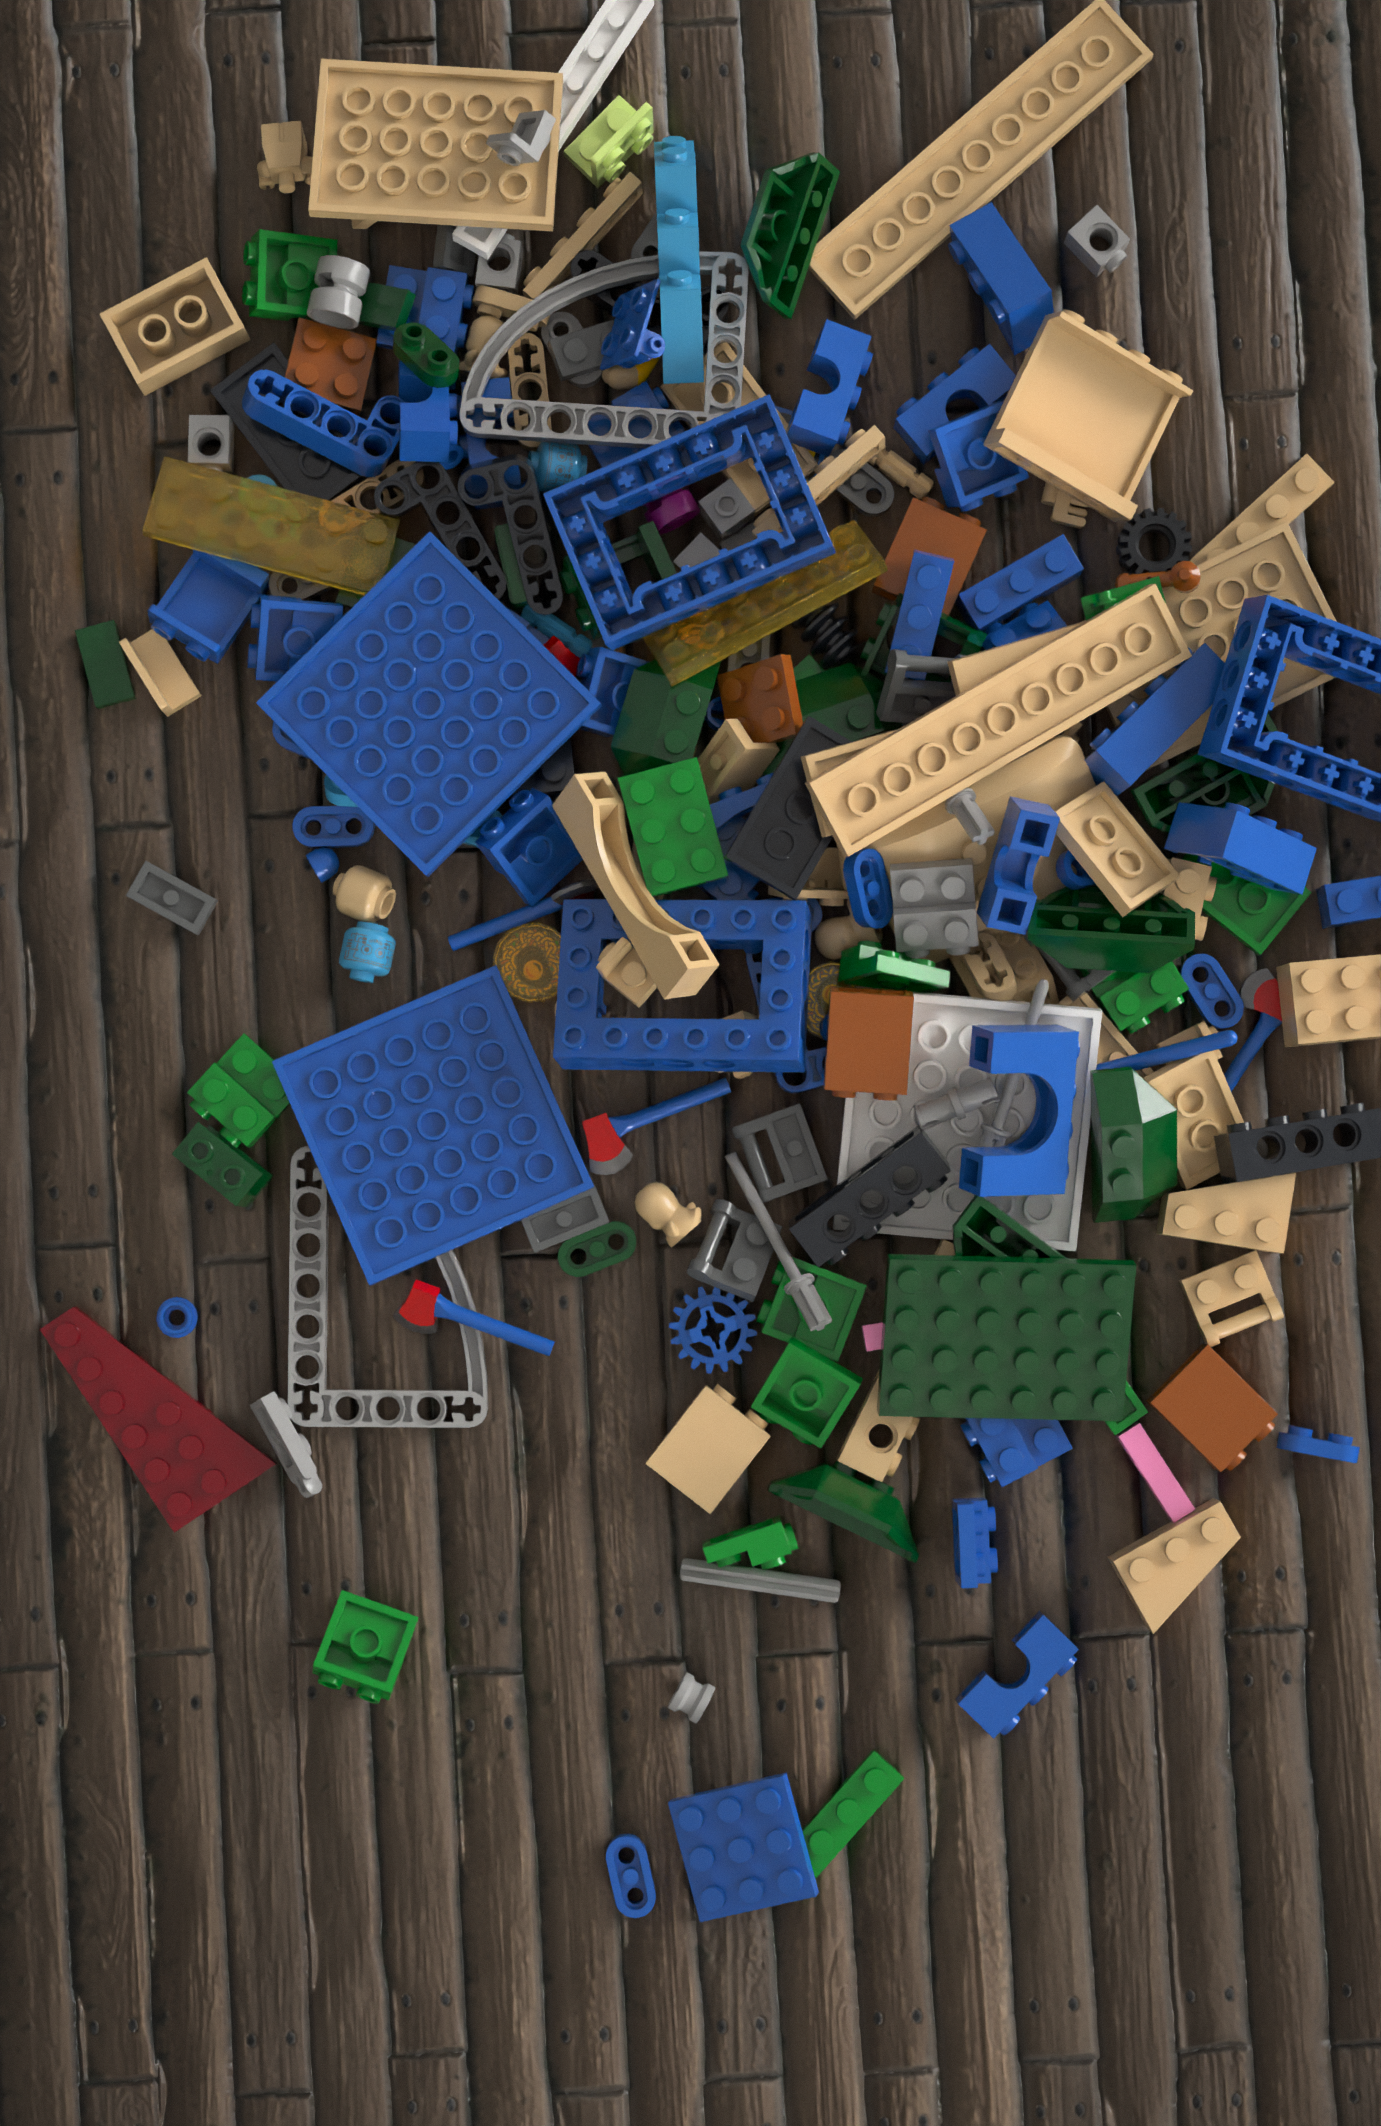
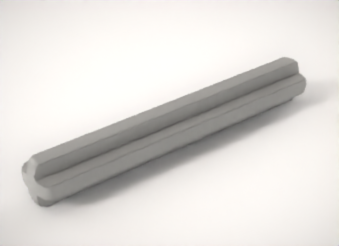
M684 1558L680 1568V1579L688 1582L833 1603L838 1602L841 1584L838 1580L731 1564L718 1567L716 1562L708 1564L707 1561Z

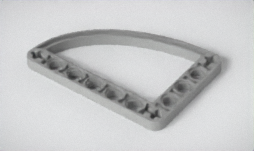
M699 251L700 275H711L704 412L483 397L488 380L500 359L529 329L555 311L581 298L632 282L659 278L658 255L603 266L573 277L545 291L520 308L502 324L485 344L470 370L463 390L460 408V421L463 430L470 436L477 438L648 448L671 438L669 426L676 420H684L694 428L698 426V421L707 422L741 407L749 275L745 259L733 252ZM726 264H734L735 271L741 272V275H735L733 293L717 294L716 290L725 292L726 276L720 274L719 271L725 270ZM741 291V296L734 293ZM729 302L737 306L739 317L736 321L724 323L719 320L716 315V309L722 303ZM724 342L732 344L737 350L735 360L730 363L719 362L714 356V349L718 344ZM725 382L733 387L735 396L732 401L722 404L714 400L711 391L716 384ZM475 408H482L485 416L496 417L495 408H503L500 415L502 429H494L495 420H483L481 427H474L473 420L466 419L467 415H473ZM518 409L524 410L530 416V424L527 428L520 431L513 430L507 423V417L510 412ZM555 412L565 413L571 420L569 429L564 433H555L547 425L548 418ZM604 415L609 418L611 422L610 431L603 436L591 433L588 428V422L591 417ZM638 417L647 419L652 426L651 433L647 437L640 439L632 436L628 426L633 419Z
M309 1146L301 1147L292 1156L290 1169L288 1406L292 1413V1421L304 1427L470 1428L479 1425L484 1421L488 1413V1383L481 1331L461 1323L459 1325L465 1350L468 1390L327 1389L329 1192L318 1168L313 1170V1182L321 1180V1189L310 1186L298 1189V1180L307 1182V1171L299 1167L300 1160H305L307 1153L311 1152ZM306 1193H314L320 1199V1210L314 1216H305L299 1210V1199ZM307 1233L314 1234L320 1240V1250L313 1257H305L298 1250V1240ZM452 1250L436 1257L448 1285L453 1303L476 1312L466 1277L454 1251ZM305 1274L314 1275L320 1283L318 1293L311 1298L302 1296L297 1288L298 1280ZM303 1315H312L318 1320L320 1327L316 1336L304 1338L298 1333L297 1322ZM305 1355L314 1357L319 1364L318 1373L311 1379L302 1378L296 1369L298 1360ZM296 1383L304 1386L319 1383V1392L315 1390L310 1391V1401L312 1404L318 1405V1412L311 1413L309 1420L304 1419L303 1412L296 1410V1405L304 1401V1390L296 1392ZM345 1396L354 1398L359 1404V1412L351 1420L341 1418L336 1410L338 1401ZM445 1396L454 1397L452 1405H463L466 1402V1398L471 1397L475 1405L481 1406V1412L475 1413L471 1421L466 1420L465 1413L453 1412L451 1413L453 1421H445L448 1410ZM383 1397H393L399 1403V1414L393 1420H385L377 1412V1404ZM424 1397H433L440 1404V1414L434 1420H424L418 1414V1403Z

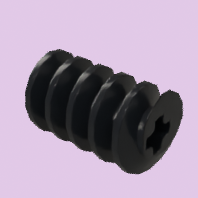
M817 577L802 586L787 600L788 602L783 607L782 613L786 617L797 614L791 626L795 630L806 627L801 635V640L804 643L816 640L810 652L814 656L825 653L819 663L824 669L841 664L863 648L866 641L857 644L852 643L858 630L856 628L848 631L842 629L849 618L847 615L834 618L833 614L840 605L838 602L829 605L824 604L830 591L828 589L819 592L814 590L821 580Z

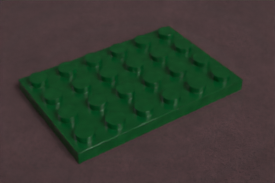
M888 1254L877 1400L878 1415L1123 1421L1136 1275L1135 1262L1133 1260Z

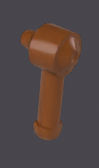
M1181 561L1174 565L1171 571L1128 575V573L1120 574L1115 579V587L1159 576L1162 588L1174 587L1180 593H1190L1198 588L1201 575L1199 568L1194 563Z

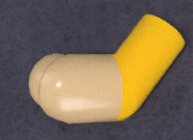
M661 356L652 358L642 364H636L628 369L618 365L602 370V379L613 389H633L646 381Z

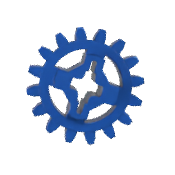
M701 1286L698 1287L699 1297L694 1300L688 1294L683 1296L687 1304L685 1309L681 1307L673 1309L680 1316L679 1322L669 1323V1328L678 1330L679 1335L670 1341L671 1344H682L683 1349L678 1354V1357L682 1359L690 1355L693 1358L691 1361L692 1369H695L702 1362L706 1363V1372L711 1374L714 1364H720L723 1372H727V1361L733 1359L739 1365L743 1362L738 1354L741 1349L749 1352L752 1351L753 1348L746 1342L747 1337L757 1336V1331L748 1328L747 1323L753 1321L756 1317L755 1314L744 1315L742 1310L748 1304L746 1299L736 1304L733 1301L734 1294L728 1292L726 1296L720 1295V1289L714 1287L712 1294L706 1295L705 1290ZM712 1302L723 1303L729 1306L736 1314L724 1317L715 1312ZM698 1306L701 1317L696 1327L685 1330L688 1316ZM706 1310L710 1311L711 1318L714 1317L716 1323L723 1322L725 1329L719 1332L720 1348L716 1347L715 1341H712L710 1335L703 1336L701 1333V1329L707 1326ZM740 1329L738 1342L727 1352L725 1346L727 1337L731 1331ZM700 1341L710 1346L714 1357L698 1353L690 1344Z

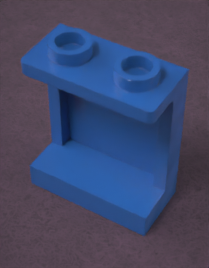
M200 532L192 544L193 554L157 606L152 604L147 612L149 621L152 623L151 628L158 635L167 640H172L174 637L186 644L185 649L195 658L204 662L208 658L218 664L250 618L252 604H259L260 594L265 595L269 590L270 578L267 572Z

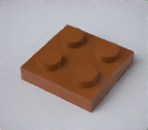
M299 318L285 378L359 416L377 339Z
M779 654L717 675L725 720L738 719L753 743H780L795 738L803 724L791 655Z

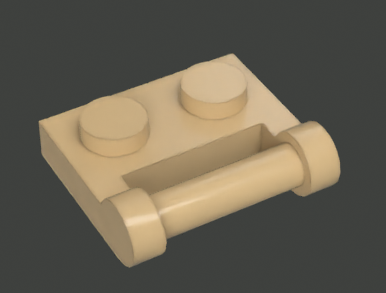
M1257 1250L1250 1251L1179 1280L1205 1344H1208L1210 1347L1220 1344V1339L1269 1319L1273 1323L1284 1318L1282 1308L1273 1292ZM1259 1293L1263 1305L1212 1324L1209 1313Z

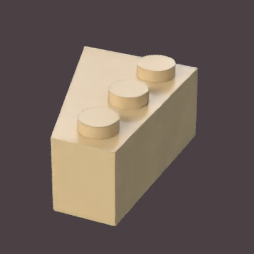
M1296 1173L1167 1193L1161 1198L1156 1234L1270 1253H1284Z
M1212 1498L1196 1507L1194 1511L1177 1522L1167 1523L1107 1558L1146 1628L1154 1634L1241 1537L1221 1501Z

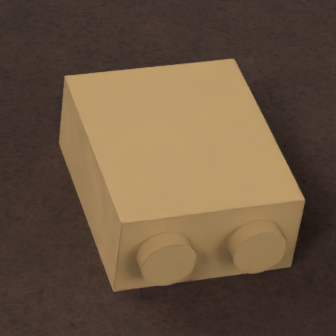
M719 1384L714 1389H711L708 1385L703 1387L646 1461L650 1468L709 1514L712 1513L771 1437L764 1430L769 1423L751 1409L746 1414H743L732 1404L737 1398Z

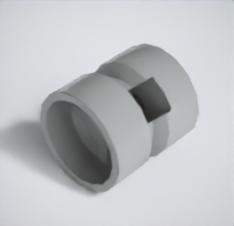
M336 255L321 256L318 260L314 278L315 284L319 288L311 291L307 315L312 320L340 329L356 328L359 324L363 306L362 301L358 297L366 293L370 275L369 268L347 257Z

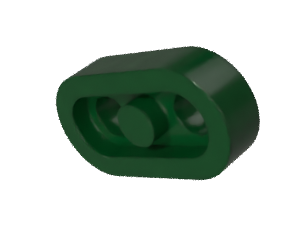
M405 323L395 330L393 335L394 354L422 382L435 388L448 387L456 382L459 375L458 356L428 327L419 323Z
M614 1221L566 1240L558 1251L559 1265L570 1276L582 1277L628 1259L635 1251L637 1244L636 1235L633 1229L623 1222ZM613 1234H620L624 1238V1245L619 1250H614L609 1246V1238ZM578 1248L584 1250L587 1256L586 1261L580 1265L573 1263L571 1260V1253Z

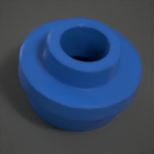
M174 1297L160 1305L156 1320L158 1327L165 1335L181 1338L194 1330L198 1321V1314L195 1306L189 1300ZM174 1310H181L185 1315V1320L181 1325H175L171 1321V1314Z

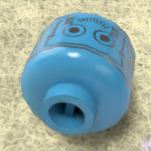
M541 442L537 451L530 450L528 454V459L535 470L540 491L548 492L586 475L587 456L581 454L580 447L576 444Z
M358 921L356 927L346 930L339 956V964L344 969L350 971V979L373 983L374 976L382 977L389 973L396 945L395 939L388 934L389 928L374 923Z

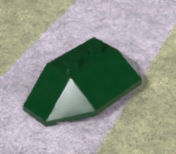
M812 152L765 170L740 244L749 274L763 302L784 319H792L840 171L819 152Z
M683 645L634 669L610 746L624 776L693 758L722 657Z
M851 662L795 681L803 722L806 717L810 716L852 742L903 727V724L899 722L879 720L876 711L884 682L870 673L866 677L861 675L863 669ZM794 738L776 743L780 751L763 772L762 777L775 772Z
M1268 713L1262 732L1278 731ZM1198 749L1153 774L1133 788L1131 792L1149 826L1169 834L1179 802L1225 808L1226 803H1234L1249 808L1250 816L1267 806L1275 783L1198 755Z
M1098 886L1078 890L1064 887L1050 893L1041 900L1036 899L1028 926L1027 939L1066 968L1150 973L1194 950L1195 912L1188 908H1182L1174 900L1158 893L1122 917Z
M1132 1067L1091 1070L1092 1220L1094 1223L1134 1219L1177 1185V1109Z
M975 1195L952 1225L954 1256L1066 1258L984 1197Z
M837 1460L833 1466L824 1462L770 1481L767 1487L768 1492L914 1563L917 1562L919 1554L901 1502L892 1495L894 1487L874 1478L868 1484L855 1477L858 1472L857 1470Z

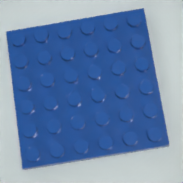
M431 532L425 535L256 702L427 877L602 706L556 657Z
M497 965L272 1061L369 1286L594 1188Z

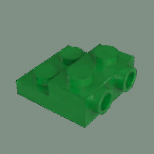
M259 229L251 237V241H246L243 250V263L246 266H251L250 281H245L242 288V304L249 306V317L289 321L291 318L312 320L307 315L311 291L319 288L314 281L318 260L321 256H337L338 239Z
M859 941L857 946L842 950L838 982L857 987L930 993L949 986L950 971L935 968L936 963L931 960L910 958L905 955V952H896V950H883L882 944L878 942Z
M1171 961L1150 973L1116 971L1090 991L1104 1014L1119 1032L1126 1028L1131 1035L1151 1022L1147 1017L1151 1012L1161 1007L1165 1014L1185 1002L1181 994L1189 990V987ZM1077 969L1082 978L1089 974L1086 969Z
M245 1033L217 1063L214 1062L187 1092L194 1098L189 1105L205 1120H208L211 1116L215 1117L224 1126L219 1131L220 1134L236 1148L241 1143L251 1148L290 1106L272 1064L274 1059Z
M792 1257L801 1275L813 1274L815 1278L813 1285L832 1318V1322L825 1325L824 1329L810 1331L792 1295L786 1294L784 1291L785 1285L791 1280L779 1261L771 1280V1284L777 1286L772 1301L764 1299L756 1322L763 1324L760 1332L787 1343L793 1337L827 1358L838 1362L867 1285Z
M792 1337L755 1396L751 1408L756 1410L758 1415L766 1422L771 1424L778 1423L792 1431L794 1437L802 1443L814 1444L822 1448L861 1385L863 1378Z
M779 1515L702 1541V1548L707 1563L716 1561L718 1567L727 1566L742 1560L740 1553L747 1551L752 1566L761 1564L762 1570H766L786 1563L784 1556L791 1554V1551L799 1549L791 1523L782 1524Z
M341 1590L314 1661L312 1673L319 1676L318 1683L325 1687L340 1690L342 1684L358 1689L356 1696L367 1702L378 1704L381 1698L390 1700L419 1617Z

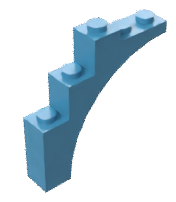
M668 136L663 138L662 142H654L659 280H661V335L665 341V351L662 354L663 384L704 382L694 140L686 141L681 136Z

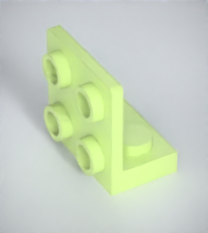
M618 95L563 151L564 156L597 188L606 180L612 183L625 169L626 165L624 162L634 152L637 155L641 154L654 138L652 136L654 132L653 107L646 102L636 111Z

